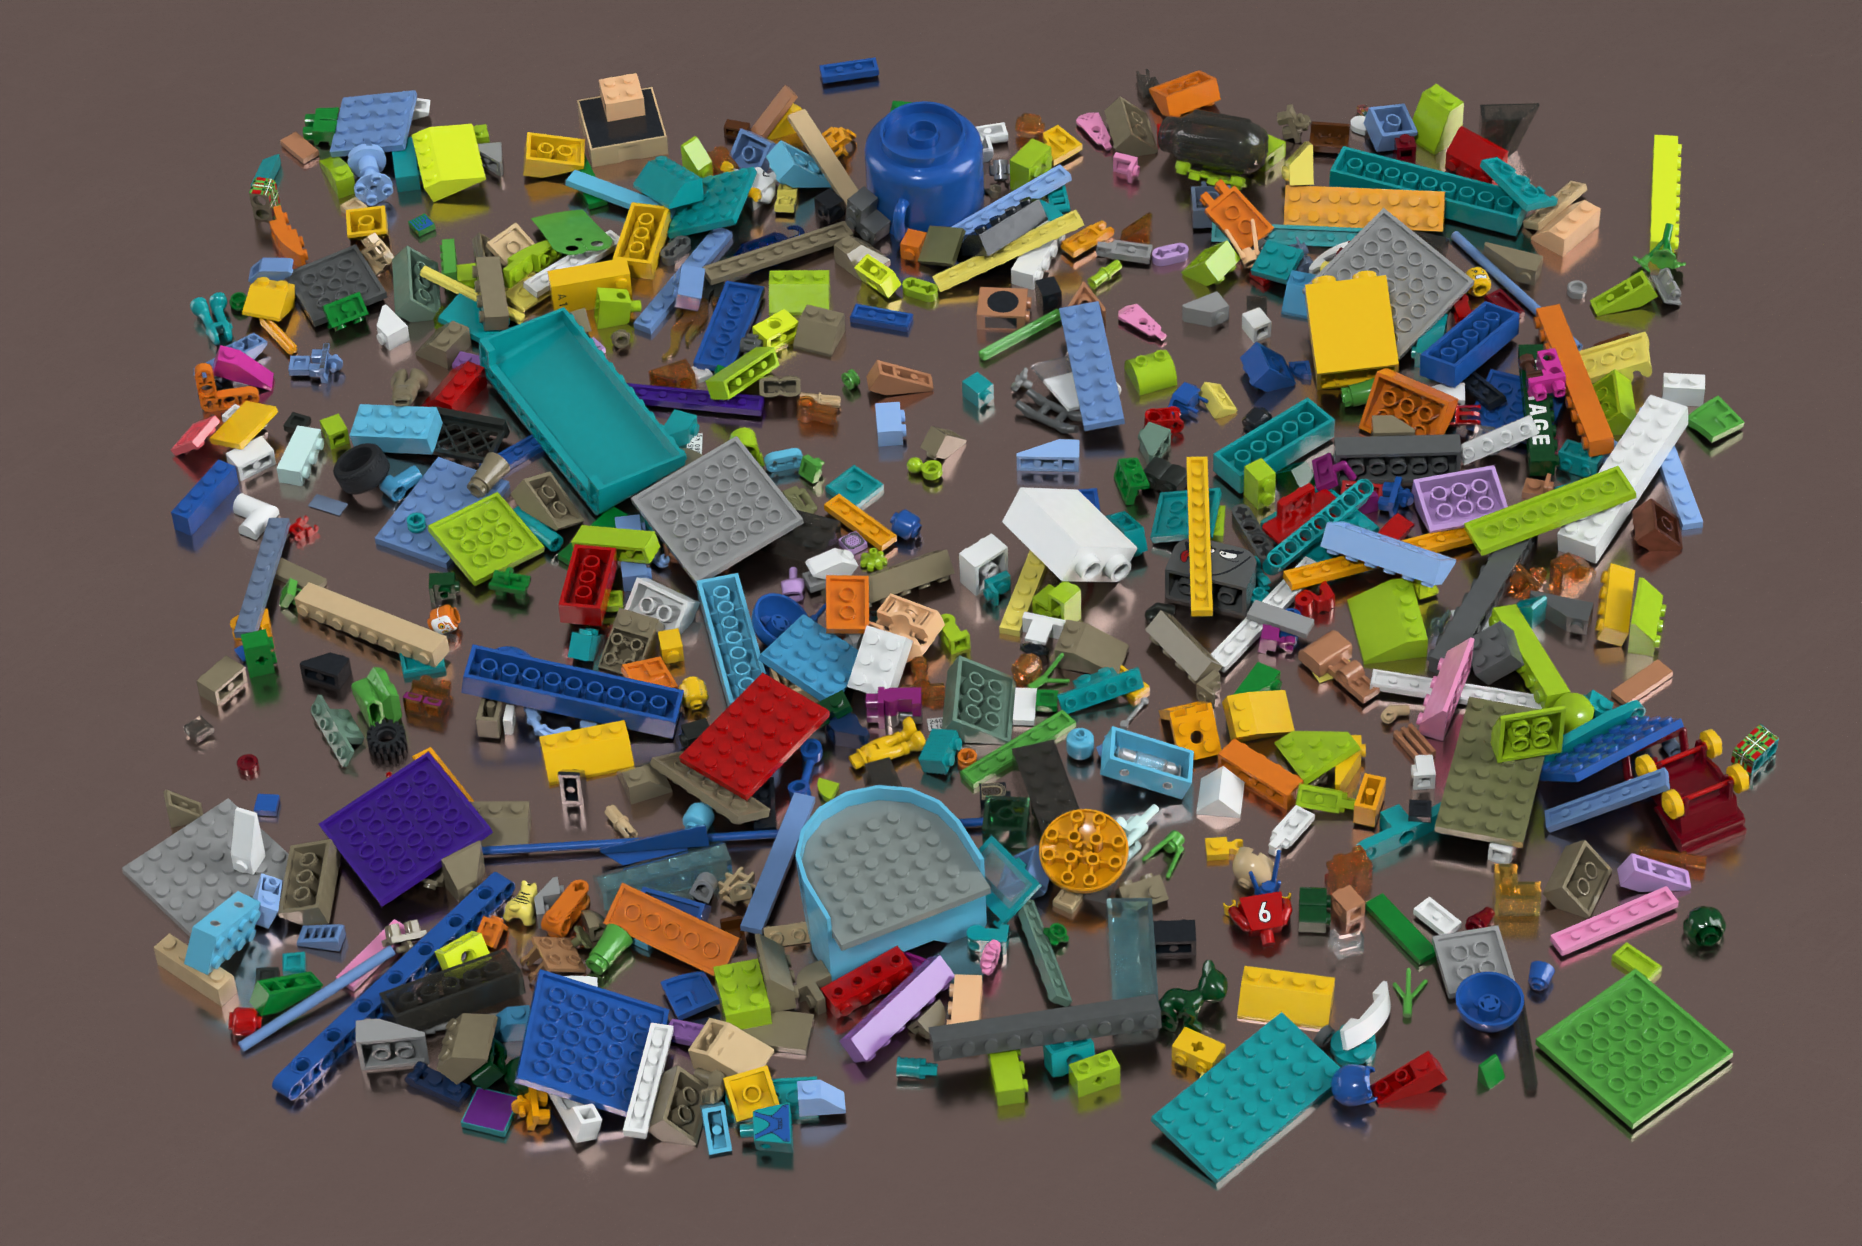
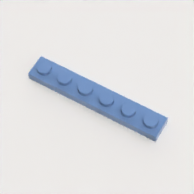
M1664 767L1545 810L1546 829L1551 833L1670 790L1669 773Z

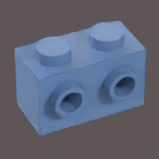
M682 264L680 272L676 271L674 283L677 284V287L674 286L672 298L675 299L674 307L698 311L702 298L704 268Z

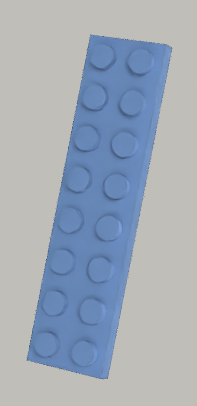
M1099 301L1059 308L1084 431L1125 424Z

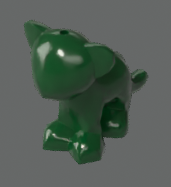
M1212 960L1204 962L1202 976L1196 989L1172 988L1166 991L1158 1001L1161 1009V1020L1163 1021L1161 1025L1164 1029L1175 1032L1178 1028V1018L1185 1016L1183 1029L1187 1027L1196 1032H1202V1024L1197 1020V1017L1204 1002H1221L1226 997L1228 990L1227 978L1222 972L1215 969Z

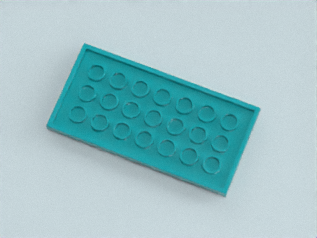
M1281 1012L1151 1117V1122L1217 1184L1332 1089V1077L1340 1067Z

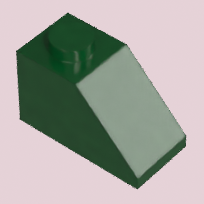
M1307 461L1287 465L1276 472V482L1290 494L1308 483H1311L1313 486L1315 485V478Z

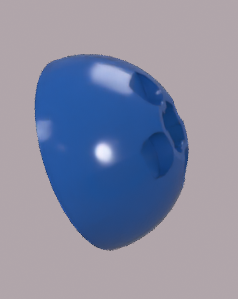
M769 593L761 596L756 602L752 611V626L758 639L768 647L803 614L807 617L808 615L793 599L782 594Z
M1480 972L1467 977L1460 983L1456 991V1006L1461 1018L1470 1027L1481 1032L1494 1033L1505 1030L1516 1022L1523 1010L1524 994L1520 986L1512 978L1497 972Z

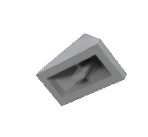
M502 143L478 144L483 167L502 177L504 175Z

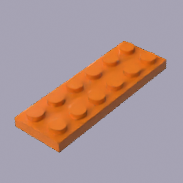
M625 883L621 884L603 922L606 925L615 924L624 929L631 937L713 976V967L731 963L742 940Z

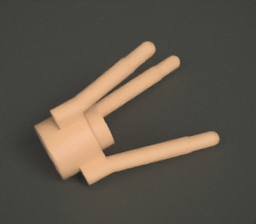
M1251 219L1254 250L1250 247L1241 250L1229 230L1225 229V233L1238 252L1245 268H1252L1260 254L1254 219Z

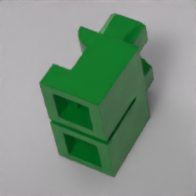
M339 107L316 108L315 114H305L306 127H303V138L305 140H314V146L318 145L320 141L329 142L331 146L336 132Z

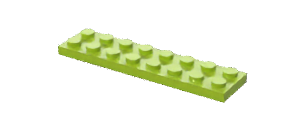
M1616 466L1464 523V529L1480 555L1484 556L1637 498L1636 491L1620 467Z

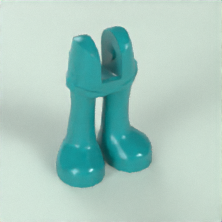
M221 292L214 293L209 299L211 311L217 320L215 323L211 318L209 306L205 298L197 297L190 303L191 311L203 321L206 327V335H208L215 346L220 345L218 334L223 333L227 343L233 341V326L228 322L224 313L228 303L227 297Z

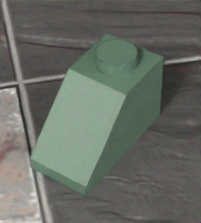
M1148 422L1145 428L1140 430L1138 434L1140 451L1147 465L1154 457L1162 458L1171 444V429Z

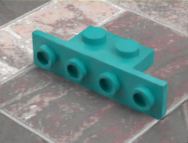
M1104 667L1091 675L1084 674L1079 676L1076 680L1072 681L1074 689L1058 694L1057 697L1061 710L1063 709L1069 714L1143 688L1144 684L1138 667L1117 674L1113 667Z

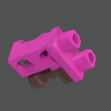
M1555 348L1537 351L1536 366L1538 370L1534 368L1535 359L1532 354H1524L1519 357L1518 364L1526 372L1525 387L1528 389L1529 397L1534 396L1536 401H1542L1547 398L1548 393H1553L1557 398L1565 396L1566 375L1563 372ZM1550 355L1551 360L1546 361L1543 357Z

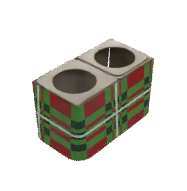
M256 177L249 191L254 219L272 221L275 219L273 207L281 205L276 182L270 178ZM258 196H261L266 200L265 205L259 202Z

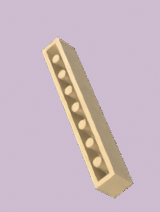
M310 582L294 598L297 612L300 615L332 626L337 630L347 632L354 637L367 640L372 644L385 647L387 650L401 653L403 656L420 661L422 664L436 668L450 651L447 636Z

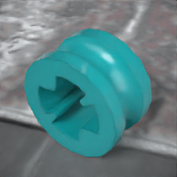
M416 512L407 517V526L410 532L420 533L425 530L426 522L423 514Z

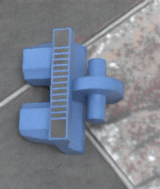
M323 343L322 349H312V363L309 364L310 377H320L321 383H327L329 371L334 373L343 367V360L337 354L333 356L329 354V343Z

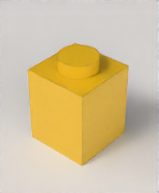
M679 628L658 631L659 648L663 662L669 664L684 661Z

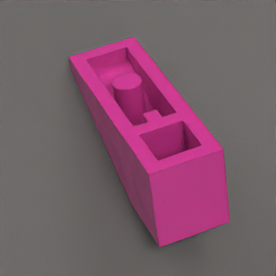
M220 345L213 364L214 376L271 391L273 372L242 351Z

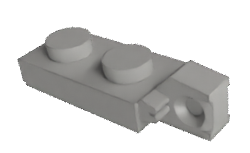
M1114 240L1109 243L1098 241L1096 255L1110 259L1149 264L1153 246L1121 240Z

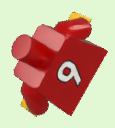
M1281 891L1241 897L1237 906L1236 900H1232V905L1230 906L1223 903L1224 914L1230 916L1244 932H1248L1250 937L1260 936L1263 947L1273 946L1276 944L1274 934L1281 932L1282 927L1287 925L1292 914L1291 893H1288L1287 897H1283Z

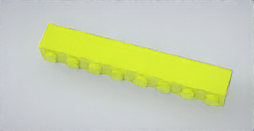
M1654 135L1649 253L1662 240L1666 223L1674 225L1670 239L1673 253L1674 249H1678L1679 237H1675L1679 235V224H1676V222H1679L1680 210L1676 209L1680 207V197H1676V195L1680 196V184H1677V182H1680L1681 171L1677 169H1681V157L1678 156H1681L1682 144H1678V136Z

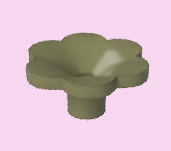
M576 925L574 927L576 937L571 940L573 946L576 948L583 944L586 949L593 948L588 934L580 925Z

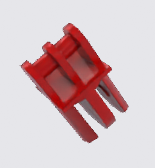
M1457 404L1456 413L1453 415L1455 422H1450L1448 427L1460 428V426L1481 425L1480 420H1462L1479 419L1480 413L1476 411L1481 410V405Z

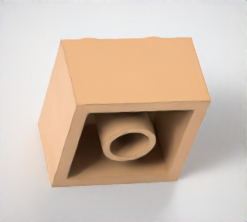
M637 73L599 80L600 96L607 122L645 115L644 97Z

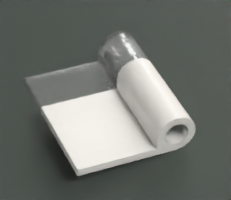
M1066 351L1064 357L1031 365L1034 373L1068 412L1080 409L1068 351ZM1117 383L1118 392L1120 395L1121 386Z

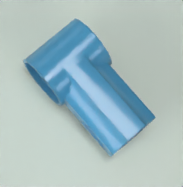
M414 465L395 477L392 475L386 476L383 482L379 484V488L393 501H399L405 496L406 490L416 485L423 477L419 469Z

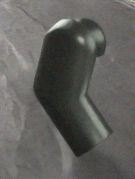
M1155 603L1146 610V621L1151 623L1160 610L1173 616L1175 605Z

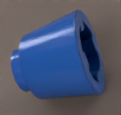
M1543 961L1532 962L1528 978L1530 987L1537 991L1547 988L1555 973L1554 967Z

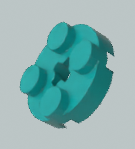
M1338 1030L1331 1038L1330 1051L1335 1056L1336 1062L1342 1066L1348 1064L1359 1065L1365 1062L1367 1065L1376 1055L1377 1044L1375 1034L1358 1045V1047L1343 1050L1340 1030Z

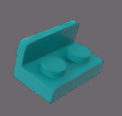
M1567 439L1558 452L1559 467L1556 468L1586 478L1597 474V470L1605 459L1606 454L1589 457L1587 450H1583L1581 443Z

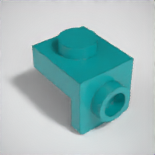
M1591 690L1587 695L1583 694L1594 706L1595 717L1612 710L1614 703L1595 690Z

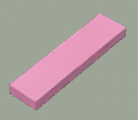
M394 919L389 924L399 923L401 935L406 934L404 925ZM385 929L336 976V979L386 948L382 946L381 942L386 939ZM400 944L392 945L391 947L396 951V947H399ZM379 966L346 986V988L354 992Z

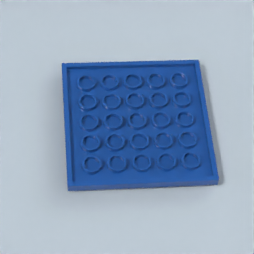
M540 969L536 978L514 1083L585 1105L594 1104L595 1108L626 1117L651 1023L667 1025L669 1009Z

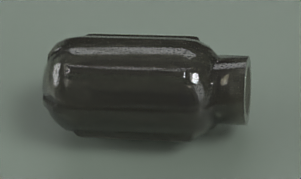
M1197 109L1183 117L1167 116L1162 121L1158 132L1160 149L1164 152L1172 153L1180 161L1191 163V168L1242 177L1262 169L1268 154L1269 137L1267 131L1248 118Z

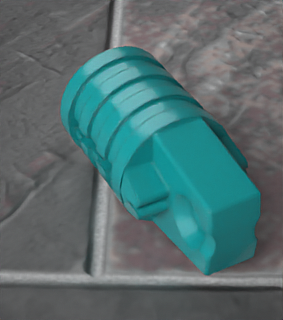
M901 1056L897 1058L896 1077L925 1079V1075L936 1076L938 1073V1064L928 1063L926 1058Z

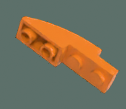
M281 205L274 206L275 220L269 221L274 243L285 258H292L294 260L293 264L295 266L301 267L306 265L305 261L309 259L306 248L302 249L305 247L303 237L298 236L297 230L291 229V225H287L289 224L286 212H282Z

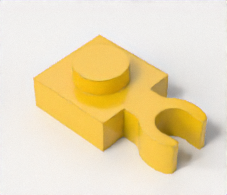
M1227 837L1205 838L1207 861L1228 860L1229 854L1236 855L1239 850L1237 847H1243L1242 839L1228 842Z

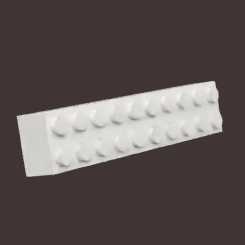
M1653 395L1648 397L1598 472L1600 473L1619 466L1636 491L1637 498L1563 525L1557 533L1558 551L1593 563L1598 562L1687 427V406Z

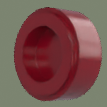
M245 754L239 757L237 760L238 772L242 775L256 773L259 769L257 757L252 754Z

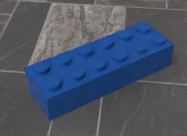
M1484 301L1420 354L1419 375L1455 388L1519 334L1520 313Z

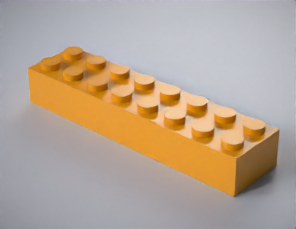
M1285 185L1284 225L1364 228L1385 208L1412 231H1444L1445 192Z

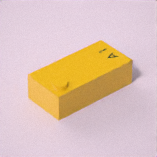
M631 202L612 259L626 258L630 277L653 280L661 257V250L664 248L668 236L667 232L671 223L670 209L665 206Z
M626 258L547 271L553 311L563 307L568 312L585 308L586 311L593 310L595 308L598 287L626 289L629 292L630 299L633 300L631 277Z

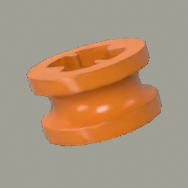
M971 748L960 750L957 755L958 766L965 769L977 761V753Z

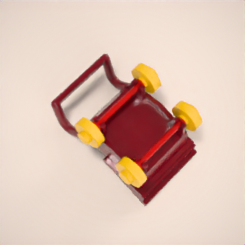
M1682 727L1634 752L1637 753L1677 736L1679 737L1681 753L1658 761L1656 756L1651 758L1648 754L1641 755L1635 759V770L1638 777L1664 767L1668 771L1670 790L1651 797L1658 805L1654 807L1655 812L1662 820L1682 859L1743 836L1747 832L1744 814L1737 806V797L1733 790L1738 794L1749 789V776L1746 770L1738 763L1728 766L1726 774L1723 775L1721 769L1711 760L1722 754V741L1713 729L1701 732L1700 739L1696 740L1695 747L1689 749L1687 730L1685 727ZM1629 755L1621 759L1625 781L1633 779Z

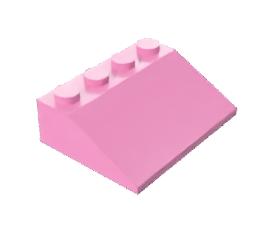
M1469 638L1447 651L1445 658H1440L1437 667L1439 674L1438 676H1433L1430 688H1432L1431 695H1426L1423 706L1426 708L1424 713H1419L1416 724L1419 725V732L1422 735L1444 741L1471 670L1474 638Z

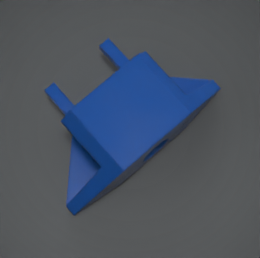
M1184 382L1173 393L1168 407H1178L1181 415L1188 414L1190 411L1197 414L1198 410L1194 407L1200 400L1208 403L1209 400L1199 396L1198 393L1201 389L1197 388L1196 385Z

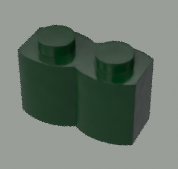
M1300 887L1299 932L1326 933V926L1331 925V913L1327 912V908H1331V895H1327V888Z
M495 1038L492 1040L487 1062L471 1074L472 1082L483 1090L496 1082L507 1071L505 1063L507 1059L506 1047Z

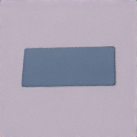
M316 494L308 506L340 516L348 504Z

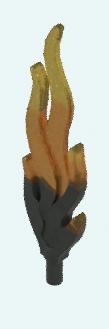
M722 256L719 259V261L725 260L727 258ZM704 276L698 311L686 309L682 318L672 327L670 333L671 347L662 356V360H666L676 353L681 335L690 324L693 323L685 334L686 345L690 344V339L705 325L708 319L709 298L714 293L712 308L715 310L725 285L724 281L710 285ZM677 307L675 311L676 318L680 317L683 308Z

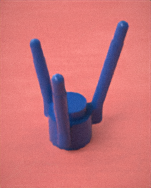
M1280 850L1276 852L1271 881L1268 880L1259 887L1253 872L1249 871L1255 895L1279 892L1281 881L1278 880L1276 883L1281 856Z

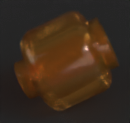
M1023 113L1021 117H1017L1015 131L1018 132L1020 137L1037 139L1040 134H1043L1045 123L1042 122L1039 115Z
M1033 653L1021 654L1011 667L1013 679L1020 685H1028L1034 682L1043 671L1041 659Z

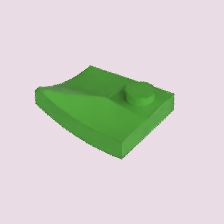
M1718 395L1689 414L1687 426L1700 432L1712 443L1743 428L1745 422Z

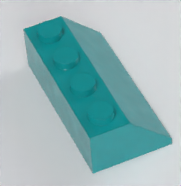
M658 156L654 160L648 161L633 183V188L668 209L704 200L702 178L666 156Z

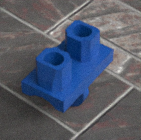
M1396 476L1394 482H1384L1383 496H1380L1378 500L1379 510L1389 511L1391 518L1398 513L1399 506L1406 507L1414 502V495L1410 492V489L1406 488L1404 490L1401 487L1402 477Z

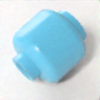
M1076 728L1068 733L1066 737V750L1070 757L1084 760L1092 756L1094 752V736L1091 731L1085 728Z
M702 802L693 803L684 814L682 821L685 828L705 824L708 831L715 820L713 809L708 804Z

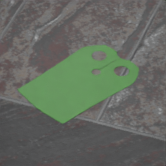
M583 209L551 213L531 218L552 248L563 254L576 255L583 254L588 250L608 249L613 242L612 238ZM576 238H582L583 240H581V241H576L575 239H576ZM594 241H601L604 243L602 246L591 245V243ZM577 246L578 249L575 251H568L566 250V247Z

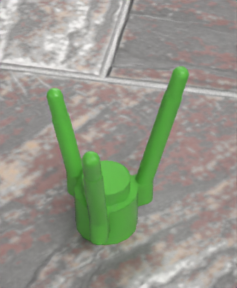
M1172 830L1142 858V861H1146L1162 848L1168 853L1175 852L1176 854L1166 874V878H1170L1180 855L1185 850L1182 846L1185 838L1180 832Z

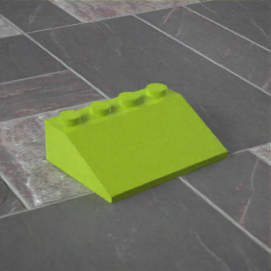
M1403 578L1388 580L1347 599L1363 664L1427 657L1428 637L1412 581Z

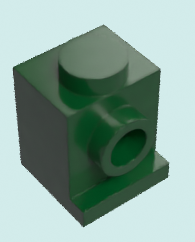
M455 572L429 573L431 603H435V600L456 599V593H460V581H456Z

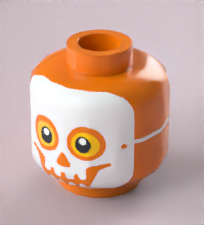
M447 604L432 609L429 619H427L430 630H434L442 635L455 631L461 621L458 610Z

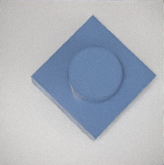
M290 356L289 376L310 375L309 364L312 362L311 356Z

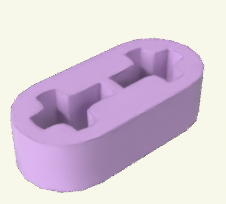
M1184 243L1158 247L1152 252L1153 264L1160 267L1184 262L1189 257V248Z

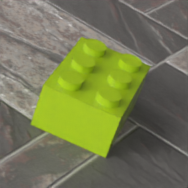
M758 958L713 967L715 986L724 1022H729L741 1030L772 1024L770 1004Z

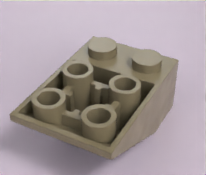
M619 608L598 668L622 674V664L650 659L659 643L658 631H663L665 626L659 619Z

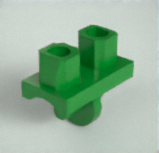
M507 567L505 572L495 570L488 586L489 589L495 591L496 595L504 596L508 592L514 593L517 599H524L531 583V576L516 574L513 567Z

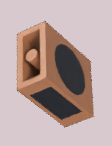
M980 287L977 307V329L1016 331L1025 326L1026 323H1030V311L1027 310L1031 309L1032 297H1028V289Z

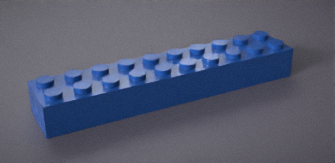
M473 644L463 675L461 693L602 724L625 720L627 729L673 739L684 690Z

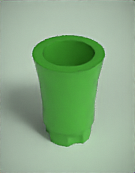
M1375 377L1341 388L1344 407L1366 405Z
M607 924L599 941L589 953V958L585 962L587 967L594 973L602 975L633 943L632 938L621 927L615 924Z

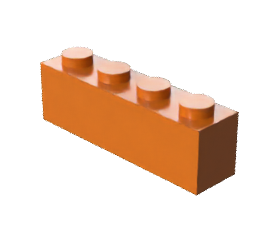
M1233 739L1218 753V768L1224 766L1243 780L1249 788L1286 810L1296 802L1299 783L1303 784V780L1298 775L1292 774L1280 764L1272 762L1263 754L1254 751L1245 743H1241L1236 739Z

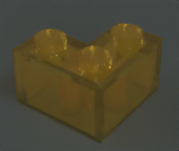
M1494 864L1493 892L1495 916H1540L1541 883L1518 881L1517 864Z

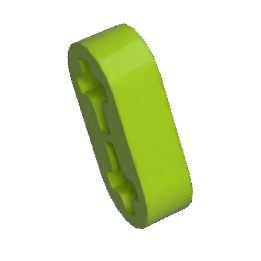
M913 277L906 278L902 282L903 293L908 297L924 302H933L938 299V287L933 283Z

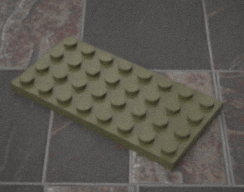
M1469 697L1434 832L1523 848L1546 755L1497 763L1491 746V732L1500 716L1539 709Z

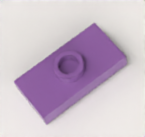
M672 1019L668 1024L674 1026L671 1042L691 1046L704 1025Z

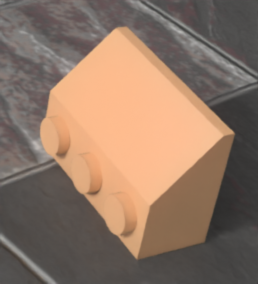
M1586 200L1571 204L1540 231H1537L1531 237V240L1564 257L1599 227L1601 208Z

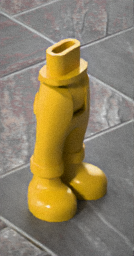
M909 716L904 718L902 722V731L874 739L863 745L860 749H856V753L848 756L855 770L861 767L866 769L869 766H879L892 759L909 755L912 751L920 752L923 750L926 740L920 730L917 731L913 719Z

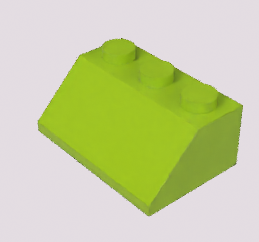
M829 270L770 271L769 316L783 309L791 315H801L806 305L829 310L831 288Z
M1614 369L1592 385L1612 434L1622 435L1636 417L1631 380Z
M1639 577L1631 619L1628 653L1654 656L1655 648L1660 646L1661 636L1657 635V633H1662L1664 620H1660V617H1665L1666 605L1662 604L1663 595L1641 577Z

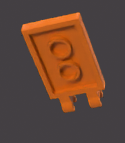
M1220 179L1215 183L1214 187L1221 194L1214 200L1206 191L1200 196L1201 199L1199 201L1207 207L1204 213L1226 236L1225 229H1228L1241 250L1248 247L1252 249L1254 246L1251 219L1255 220L1257 240L1265 238L1274 230V227L1235 185L1229 188Z

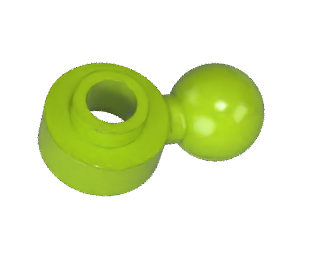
M912 457L907 462L909 472L919 473L922 471V476L927 480H936L943 474L942 464L939 461L930 460L923 463L920 458Z

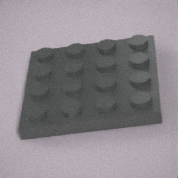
M357 245L293 269L292 275L288 279L285 278L288 283L295 284V296L314 327L328 322L322 306L357 292L361 293L365 306L388 298L385 289Z

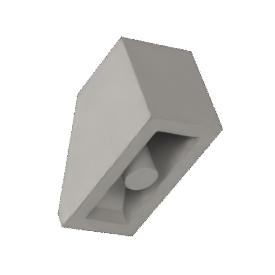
M1216 291L1183 304L1182 320L1188 323L1213 327L1229 320V305Z

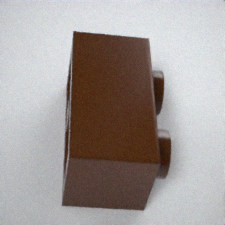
M727 119L724 125V136L737 138L740 128L751 131L750 123Z

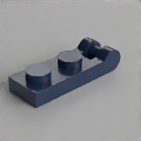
M418 1061L413 1067L414 1071L408 1073L405 1077V1082L411 1087L459 1108L472 1092L470 1085L463 1082L456 1085L441 1072L429 1068L421 1061Z

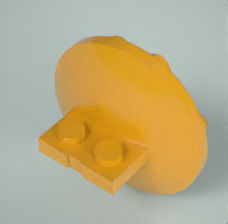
M1092 809L1072 810L1057 817L1045 829L1039 845L1040 863L1047 877L1058 887L1069 892L1081 894L1097 892L1113 884L1123 873L1129 856L1128 841L1122 827L1109 815Z

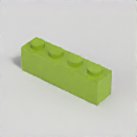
M755 347L707 379L705 382L710 398L729 400L780 366L775 348Z
M581 525L571 541L573 548L575 544L616 548L617 561L650 564L660 549L655 531Z
M1021 1049L987 1054L997 1106L1025 1102V1093L1029 1092L1027 1079L1022 1078V1074H1025L1023 1060L1019 1061L1018 1056H1021Z

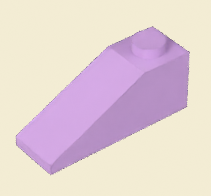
M1633 853L1617 868L1620 886L1634 891L1653 892L1665 886L1670 891H1688L1691 889L1688 870Z

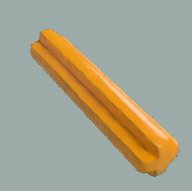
M259 318L262 327L289 355L297 352V345L273 320Z

